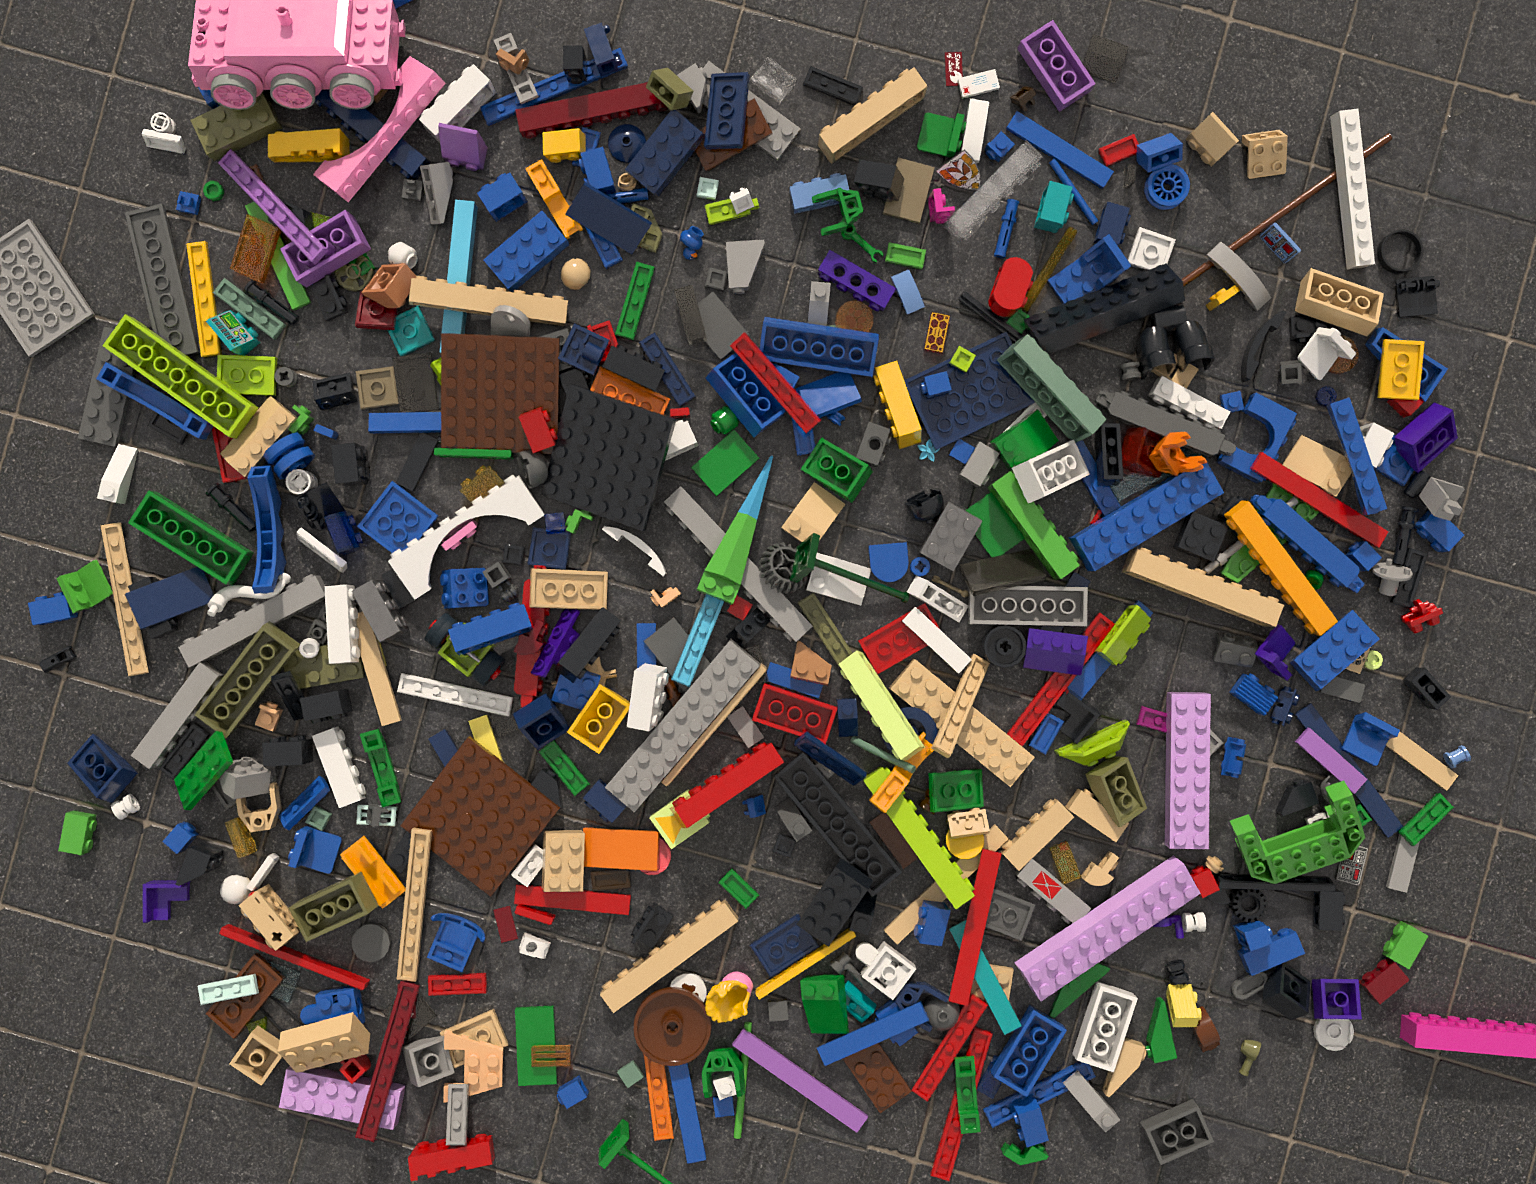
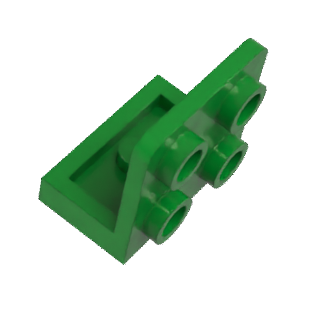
M925 113L917 149L953 158L955 152L960 151L962 141L959 140L960 133L964 134L966 122L963 121L964 114L957 113L955 119L933 113Z

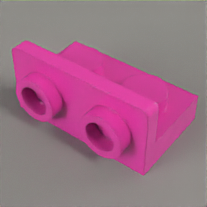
M941 188L933 189L927 199L930 222L936 221V224L946 223L954 213L955 207H943L946 205L945 195L942 194Z

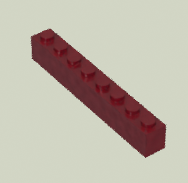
M646 82L515 109L522 137L531 139L537 137L538 134H543V132L562 129L569 130L581 125L582 127H589L593 123H608L615 118L627 119L631 117L630 115H647L649 111H666L668 107L646 88L648 83Z

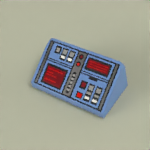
M1273 223L1260 235V238L1283 263H1287L1301 251L1277 223Z

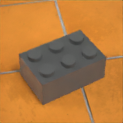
M1193 1099L1140 1122L1152 1152L1160 1165L1214 1142L1200 1108Z

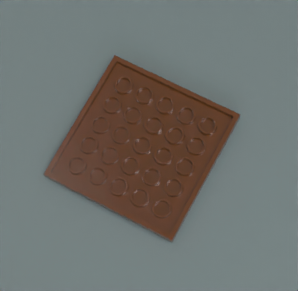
M441 333V448L512 450V453L532 450L519 416L539 407H542L544 411L547 410L551 420L548 422L550 428H554L557 434L560 338ZM554 446L538 452L541 454H552Z
M469 736L400 826L410 834L412 828L432 830L430 850L491 897L560 807Z

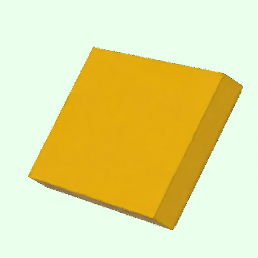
M1383 340L1377 398L1419 400L1425 341Z

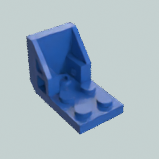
M1108 234L1082 254L1079 259L1048 279L1047 283L1061 303L1064 304L1067 301L1077 299L1109 285L1131 267V264L1110 234Z

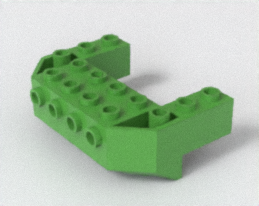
M1345 781L1325 787L1330 805L1324 807L1327 814L1326 819L1262 841L1249 814L1230 821L1236 837L1235 841L1251 877L1276 884L1351 858L1365 839L1353 795Z

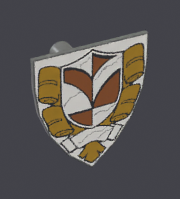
M965 149L936 170L950 184L968 190H980L981 175L979 167Z

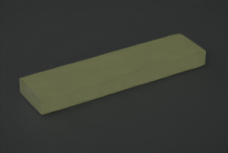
M814 592L798 602L805 616L839 666V663L853 654Z

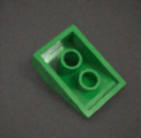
M1036 409L990 441V443L1000 453L999 456L1008 470L1014 474L1013 467L1045 453L1059 440L1040 411Z
M822 437L801 468L807 475L853 503L873 472L868 464Z
M807 975L800 980L802 1002L811 1033L848 1034L844 975Z

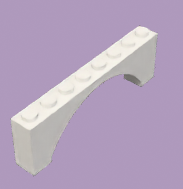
M511 475L505 479V484L500 488L497 485L487 491L489 495L482 498V496L474 499L471 507L467 509L465 506L455 512L457 516L451 520L449 517L439 522L440 527L437 529H428L423 533L424 537L420 540L416 538L406 544L408 548L403 551L399 548L390 554L392 558L389 559V564L414 599H417L432 588L430 584V570L434 554L442 539L457 525L466 520L484 515L514 517L526 521L530 525L545 515L519 475L517 477Z

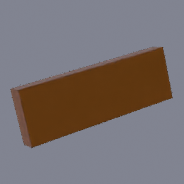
M881 812L869 821L903 869L918 859L916 853L887 813Z

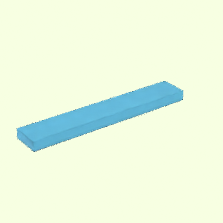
M705 594L671 680L690 687L724 601Z

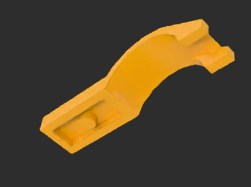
M541 159L527 167V173L566 239H569L570 235L577 231L581 232L583 228L580 223L565 215L569 205L543 160Z
M924 732L918 737L925 748L906 761L916 766V769L934 751L931 749L933 744L924 738L926 736ZM895 765L869 801L880 811L886 813L908 785L913 773Z

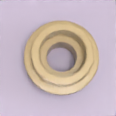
M624 173L618 179V187L622 191H631L637 185L636 179L630 173Z
M1208 856L1206 858L1205 865L1216 874L1219 871H1223V863L1216 856L1213 858Z

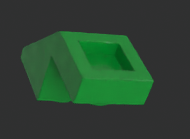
M1004 1143L1001 1147L1003 1155L1018 1165L1047 1160L1049 1157L1045 1150L1046 1147L1041 1143L1030 1147L1025 1145L1022 1152L1014 1144Z

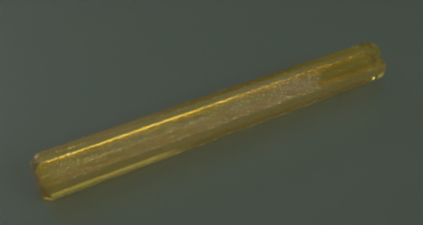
M1068 227L1033 283L1030 291L1026 294L1028 299L1024 308H1022L1023 310L1028 311L1076 236L1077 230L1073 227Z

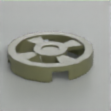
M365 256L357 257L356 264L348 266L345 264L334 271L338 283L346 290L353 292L362 291L373 278L374 270L372 268L367 274L361 276L362 269L359 266L363 261H369ZM352 266L357 267V269L359 270L358 275L355 273ZM348 276L344 282L341 280V277ZM359 277L364 281V285L360 287L357 281Z

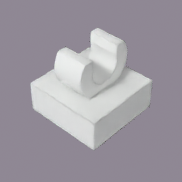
M740 188V192L735 194L731 192V196H729L736 214L754 207L747 188Z

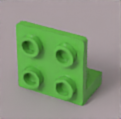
M97 560L91 561L77 572L61 575L56 578L73 613L93 608L113 595L111 586Z

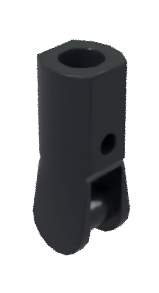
M68 646L40 661L39 665L42 671L47 673L77 658V655H74L71 650L73 647ZM63 653L65 654L66 659H63V657H62V654H63Z

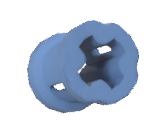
M1462 745L1458 746V749L1443 754L1445 762L1452 769L1456 768V765L1461 762L1471 760L1468 750Z

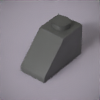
M790 797L774 807L796 842L812 832V827Z

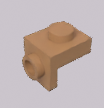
M501 48L496 53L499 65L506 71L511 70L519 75L528 66L529 58L523 49L516 57Z

